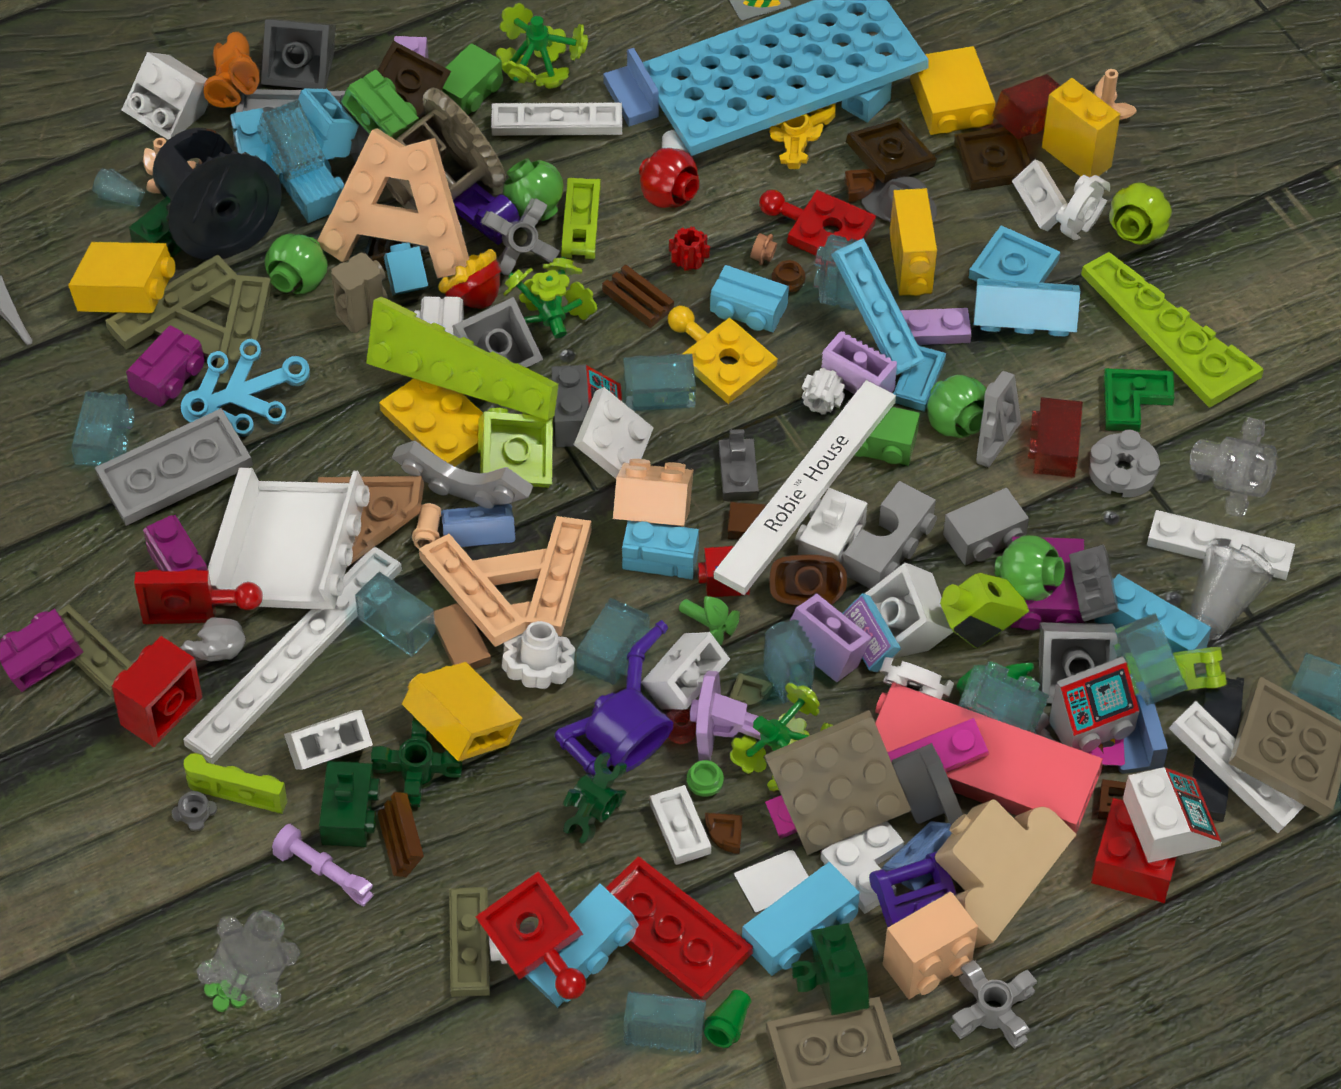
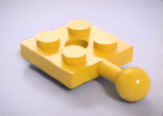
M676 306L668 314V324L672 330L678 333L686 332L697 342L681 354L680 363L727 404L731 403L777 366L778 358L730 317L710 333H707L694 322V314L686 306ZM725 356H731L738 362L736 364H724L720 359Z

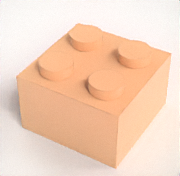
M630 459L629 463H623L616 477L613 519L684 526L690 512L694 470L685 469V464L675 462L665 463L664 467L651 466V462L645 459Z
M949 892L887 928L883 966L908 999L920 993L921 995H926L932 992L939 985L940 981L950 975L956 977L963 974L961 967L973 960L978 925L954 894Z

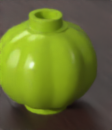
M1138 182L1131 184L1127 188H1122L1113 196L1109 211V221L1121 239L1137 245H1145L1153 240L1160 239L1166 233L1172 209L1169 201L1166 200L1160 189Z

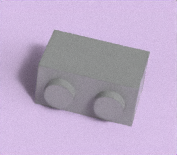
M1006 487L946 514L943 535L963 564L968 565L974 561H983L994 552L1008 547L1011 544L1012 536H1025L1029 518Z

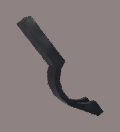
M1237 677L1236 680L1226 678L1227 684L1225 686L1205 688L1204 691L1205 700L1203 708L1235 739L1238 733L1243 700L1244 678ZM1195 754L1192 777L1197 781L1212 820L1223 822L1229 786Z

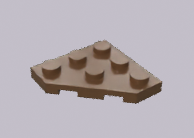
M422 476L361 477L364 484L369 488L370 498L368 505L363 508L361 531L358 536H355L351 564L420 513L424 490ZM318 477V483H350L351 477Z

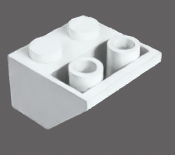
M147 52L122 111L169 140L174 135L186 130L205 113L209 104L205 99L203 91L204 82L207 78L170 55Z

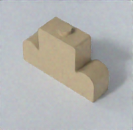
M990 800L973 807L967 815L963 814L949 829L952 834L935 854L937 863L965 890V892L954 896L978 925L975 948L994 943L1076 836V833L1051 809L1038 807L1013 818L996 800Z

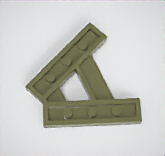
M216 255L168 283L164 290L163 298L159 300L153 313L119 312L105 320L106 327L126 350L154 333L161 335L171 325L181 330L184 335L188 334L199 340L202 344L204 356L209 357L211 353L216 351L223 352L228 358L229 367L225 373L220 374L214 389L222 391L226 389L241 357V343L247 339H254L258 343L260 342L272 287L271 278L237 275L219 255ZM210 300L229 308L225 327L191 313V311ZM248 346L244 350V353L249 356L257 352L255 346ZM222 358L214 359L217 361L216 368L222 367L225 363ZM255 361L245 381L252 378Z

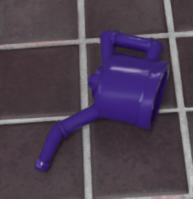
M662 620L655 623V626L639 639L627 654L626 689L616 694L610 693L606 696H600L594 703L595 707L593 708L592 716L561 727L555 732V739L560 743V747L563 750H567L584 767L583 770L592 776L596 774L594 763L597 757H593L576 740V737L586 734V737L602 754L607 752L611 754L607 767L611 765L615 767L616 764L624 762L627 764L626 772L652 756L669 737L673 729L674 722L668 716L661 713L640 692L642 664L645 660L644 654L668 630V626Z

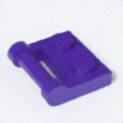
M938 851L927 854L923 860L889 871L879 869L869 874V882L872 890L877 894L887 928L949 892L956 895L951 876L935 860V854ZM927 874L933 876L935 884L895 897L893 885Z

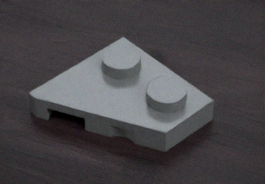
M1005 371L1000 373L994 383L992 382L988 385L984 396L976 462L986 467H990L1021 424L1015 375Z

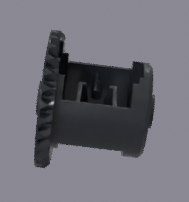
M207 128L184 130L170 138L161 147L153 164L155 185L165 198L168 196L171 199V202L167 205L168 215L166 219L169 225L168 230L176 244L187 254L209 260L216 255H219L222 259L232 257L254 246L273 225L281 205V186L276 173L266 161L261 160L257 155L252 156L247 152L240 154L233 151L226 140L216 131ZM198 158V164L196 163L195 168L192 169L187 161Z

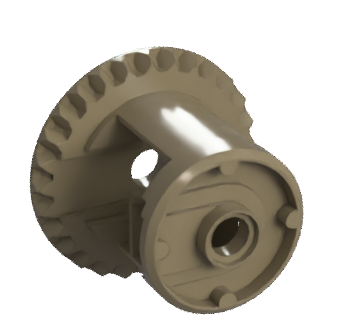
M434 87L428 89L422 99L427 115L395 140L406 146L435 138L441 161L445 159L447 149L458 164L468 172L457 182L454 181L448 172L445 173L453 200L477 181H482L484 185H488L490 188L502 186L506 182L505 171L495 151L479 128L444 92ZM389 177L386 187L393 197L404 208L417 210L409 180Z

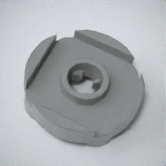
M1125 430L1122 433L1108 435L1100 439L1091 448L1089 462L1090 478L1100 490L1111 494L1112 490L1117 493H1123L1122 497L1130 498L1142 495L1152 488L1159 472L1160 460L1156 450L1134 430ZM1119 461H1126L1130 463V469L1126 470L1124 466L1118 468L1116 465Z

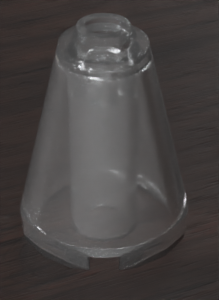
M1215 538L1209 542L1189 615L1212 627L1208 642L1210 639L1218 640L1274 577V573L1270 574L1273 567L1261 554L1243 544L1240 549L1231 547L1229 544L1232 540L1226 538Z

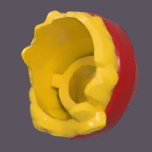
M488 249L484 253H480L479 256H469V260L466 261V267L456 266L454 275L442 278L438 286L440 292L444 293L446 297H460L463 299L464 306L476 309H486L491 306L498 296L500 273L502 271L496 259V253L492 249Z

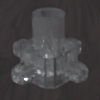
M1247 417L1243 423L1241 433H1243L1242 438L1227 436L1222 443L1199 439L1193 446L1190 454V467L1192 471L1213 477L1215 488L1229 491L1230 495L1226 496L1225 503L1226 514L1243 517L1247 512L1250 502L1247 500L1248 496L1264 497L1270 490L1272 478L1276 476L1277 472L1276 460L1278 455L1275 446L1260 442L1261 437H1264L1265 422L1264 420Z
M265 910L253 912L248 917L244 927L232 915L221 918L217 925V932L221 942L212 959L203 961L199 965L197 976L201 983L209 985L219 983L226 996L237 1001L254 998L259 1007L268 1011L278 1007L281 995L276 985L284 968L293 965L298 960L300 951L295 943L280 942L284 935L285 927L283 921L272 912Z

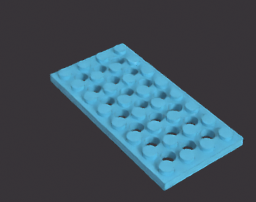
M813 0L642 62L658 89L660 107L691 156L929 68L927 56L887 0ZM854 12H862V13H864V14H863V15H860V16H857V15H855V14H853V13H854ZM830 22L834 23V25L828 27L823 23ZM867 32H876V33H878V34H877V35H874V36H871V35L866 34V33H867ZM803 33L806 35L803 37H798L794 34ZM844 42L848 43V45L841 47L837 43ZM766 44H775L776 46H775V47H772V48H769V47H767V46H765V45H766ZM810 51L818 52L820 55L812 58L811 56L804 54ZM889 52L892 54L889 56H884L883 54L879 53ZM743 54L747 55V57L739 59L736 55ZM852 63H861V64H863V65H862V66H859V67H855V66L850 65V64H852ZM788 64L790 66L787 68H782L778 65ZM715 65L718 67L710 70L706 66ZM828 73V74H832L833 76H832V77H829V78H825L824 76H821V75ZM750 75H759V76H761V77H759V78H757V79H752L751 77H748V76H750ZM687 76L688 78L685 80H679L676 77ZM800 84L804 87L796 89L792 85ZM727 85V86H730L731 88H729V89H727V90H723V89L718 88V87ZM771 95L774 98L766 100L762 96ZM693 96L701 97V99L697 101H693L689 98ZM742 106L744 109L736 111L732 107ZM705 117L715 118L714 120H712V121H710V122H706L705 120H702V118H705Z

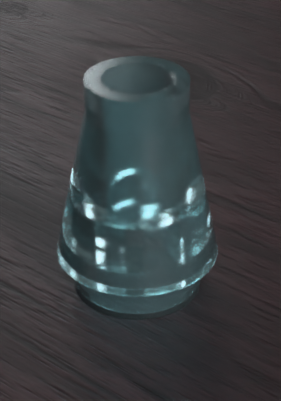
M102 168L98 172L92 191L98 194L99 199L128 204L136 208L140 205L145 193L144 189L132 183L113 168L109 170Z

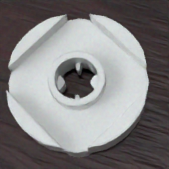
M1082 175L1078 179L1074 187L1075 194L1068 204L1062 205L1056 216V221L1061 223L1060 230L1063 234L1073 240H1078L1081 237L1077 233L1081 229L1088 232L1093 227L1106 205L1107 200L1102 198L1104 189L1110 192L1109 182L1097 175L1092 177Z
M885 657L880 670L885 675L883 683L889 686L893 682L905 687L908 685L918 689L921 693L938 699H942V697L949 698L954 685L952 681L948 680L945 685L939 683L941 675L902 661L901 666H892L894 658Z

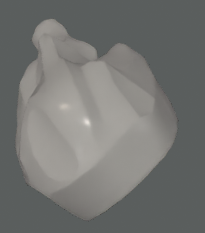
M210 618L197 634L203 639L202 641L186 640L179 648L193 656L197 661H220L233 659L244 647L246 638L241 625L237 621L227 618Z

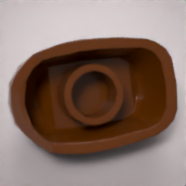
M823 555L781 557L776 559L771 565L769 577L770 592L777 601L799 606L815 594L821 596L829 604H834L846 590V570L836 559Z

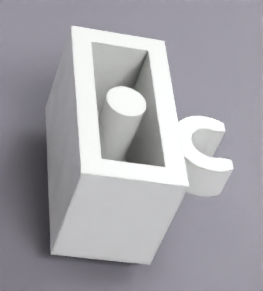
M828 488L823 499H819L810 512L811 520L808 525L802 524L795 538V544L799 545L798 555H823L834 558L843 565V553L866 524L868 503Z

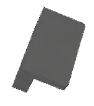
M932 743L891 761L916 823H922L945 813L950 825H952L963 815L941 759Z

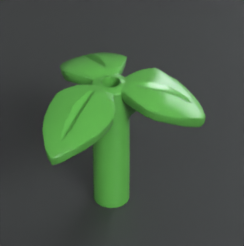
M705 596L704 608L688 599L683 600L679 606L680 612L709 627L710 633L720 646L724 640L723 633L726 632L731 636L738 627L740 611L733 610L728 616L729 610L727 605L718 598Z

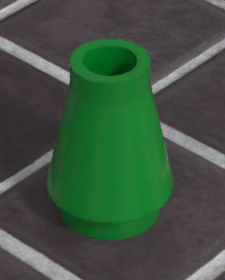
M737 989L732 990L729 996L706 1018L704 1035L715 1046L728 1048L733 1043L739 1041L746 1014L752 1002L747 993Z

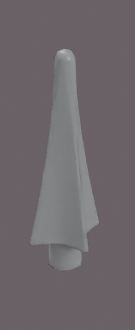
M1 275L0 315L18 333L24 343L29 346L32 344V339L16 311Z

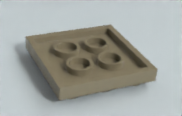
M1260 676L1252 685L1228 764L1326 817L1334 809L1341 784V720Z
M869 710L764 755L807 855L911 811Z

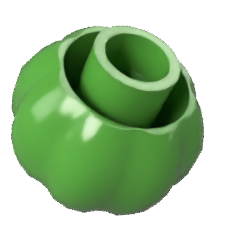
M526 158L513 165L507 171L509 178L504 183L503 195L514 204L520 218H522L531 198H536L547 204L540 218L542 221L549 219L558 212L556 205L562 197L563 179L555 166L543 160L531 162L529 158Z
M281 235L271 244L270 249L266 253V271L271 278L273 286L282 292H291L301 279L303 284L293 293L305 294L311 292L319 286L327 273V260L319 242L306 235Z
M953 375L944 381L937 382L930 391L927 403L928 418L931 426L944 436L965 438L979 432L981 429L986 387L978 380L965 375Z
M1025 535L1015 539L1005 549L1003 556H999L995 562L996 577L1007 579L1025 600L1040 601L1048 598L1053 590L1045 591L1043 585L1060 586L1064 579L1065 566L1063 559L1059 557L1054 546L1039 536Z

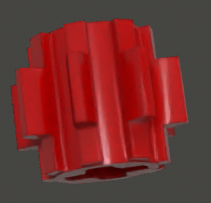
M692 226L687 229L683 227L677 230L674 239H669L671 262L675 263L677 267L681 266L685 271H689V269L697 270L702 267L704 260L710 258L707 234L704 235L702 231H698Z

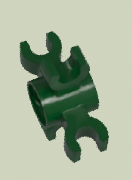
M413 717L411 739L406 740L399 750H391L384 746H373L371 762H373L374 773L401 771L402 778L405 781L404 793L408 795L410 806L420 807L422 785L428 783L433 778L434 773H440L453 778L461 777L462 762L457 761L448 751L442 753L433 752L428 742L429 731L415 717ZM414 760H422V761H423V762L417 763V764L410 763V762H412V761H414Z
M608 752L600 754L596 758L594 763L595 776L584 775L577 782L574 789L568 791L562 803L566 807L574 806L579 808L576 815L565 822L563 832L566 834L574 832L577 824H579L583 829V834L579 840L582 844L593 839L596 832L595 820L597 819L600 822L606 821L616 807L621 806L627 793L625 790L618 791L611 788L614 781L625 774L627 764L624 762L618 763L614 767L613 772H611L607 767V762L611 756Z

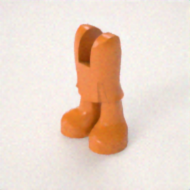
M240 32L230 33L224 45L217 43L214 46L215 76L209 77L204 82L203 87L205 99L213 106L222 108L234 107L241 102L238 89L246 95H251L257 90L259 69L249 56L250 49L246 37Z

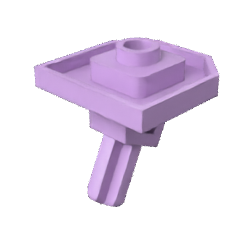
M717 671L706 672L699 700L693 699L691 704L690 721L696 722L699 761H711L715 736L734 738L740 732L761 739L760 732L753 728V722L759 716L746 712L747 704L721 695L720 678Z

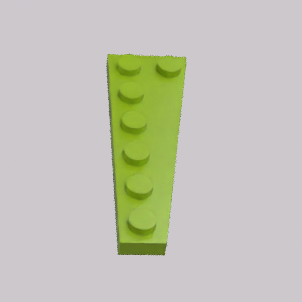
M1110 252L1082 266L1081 275L1209 408L1262 378L1264 369L1232 344L1228 347L1217 339L1215 331L1207 325L1204 327L1200 326L1190 318L1191 313L1183 307H1175L1164 299L1165 294L1154 285L1147 283L1142 276Z
M379 297L373 300L366 364L546 420L554 417L558 383L518 363H512L500 354L493 351L489 353L474 346L473 341L465 337L458 338L446 332L445 327L435 322L430 324L416 317V313L386 298Z

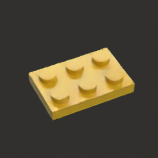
M412 379L379 402L380 411L412 441H417L454 467L478 451V419L483 412L462 393Z

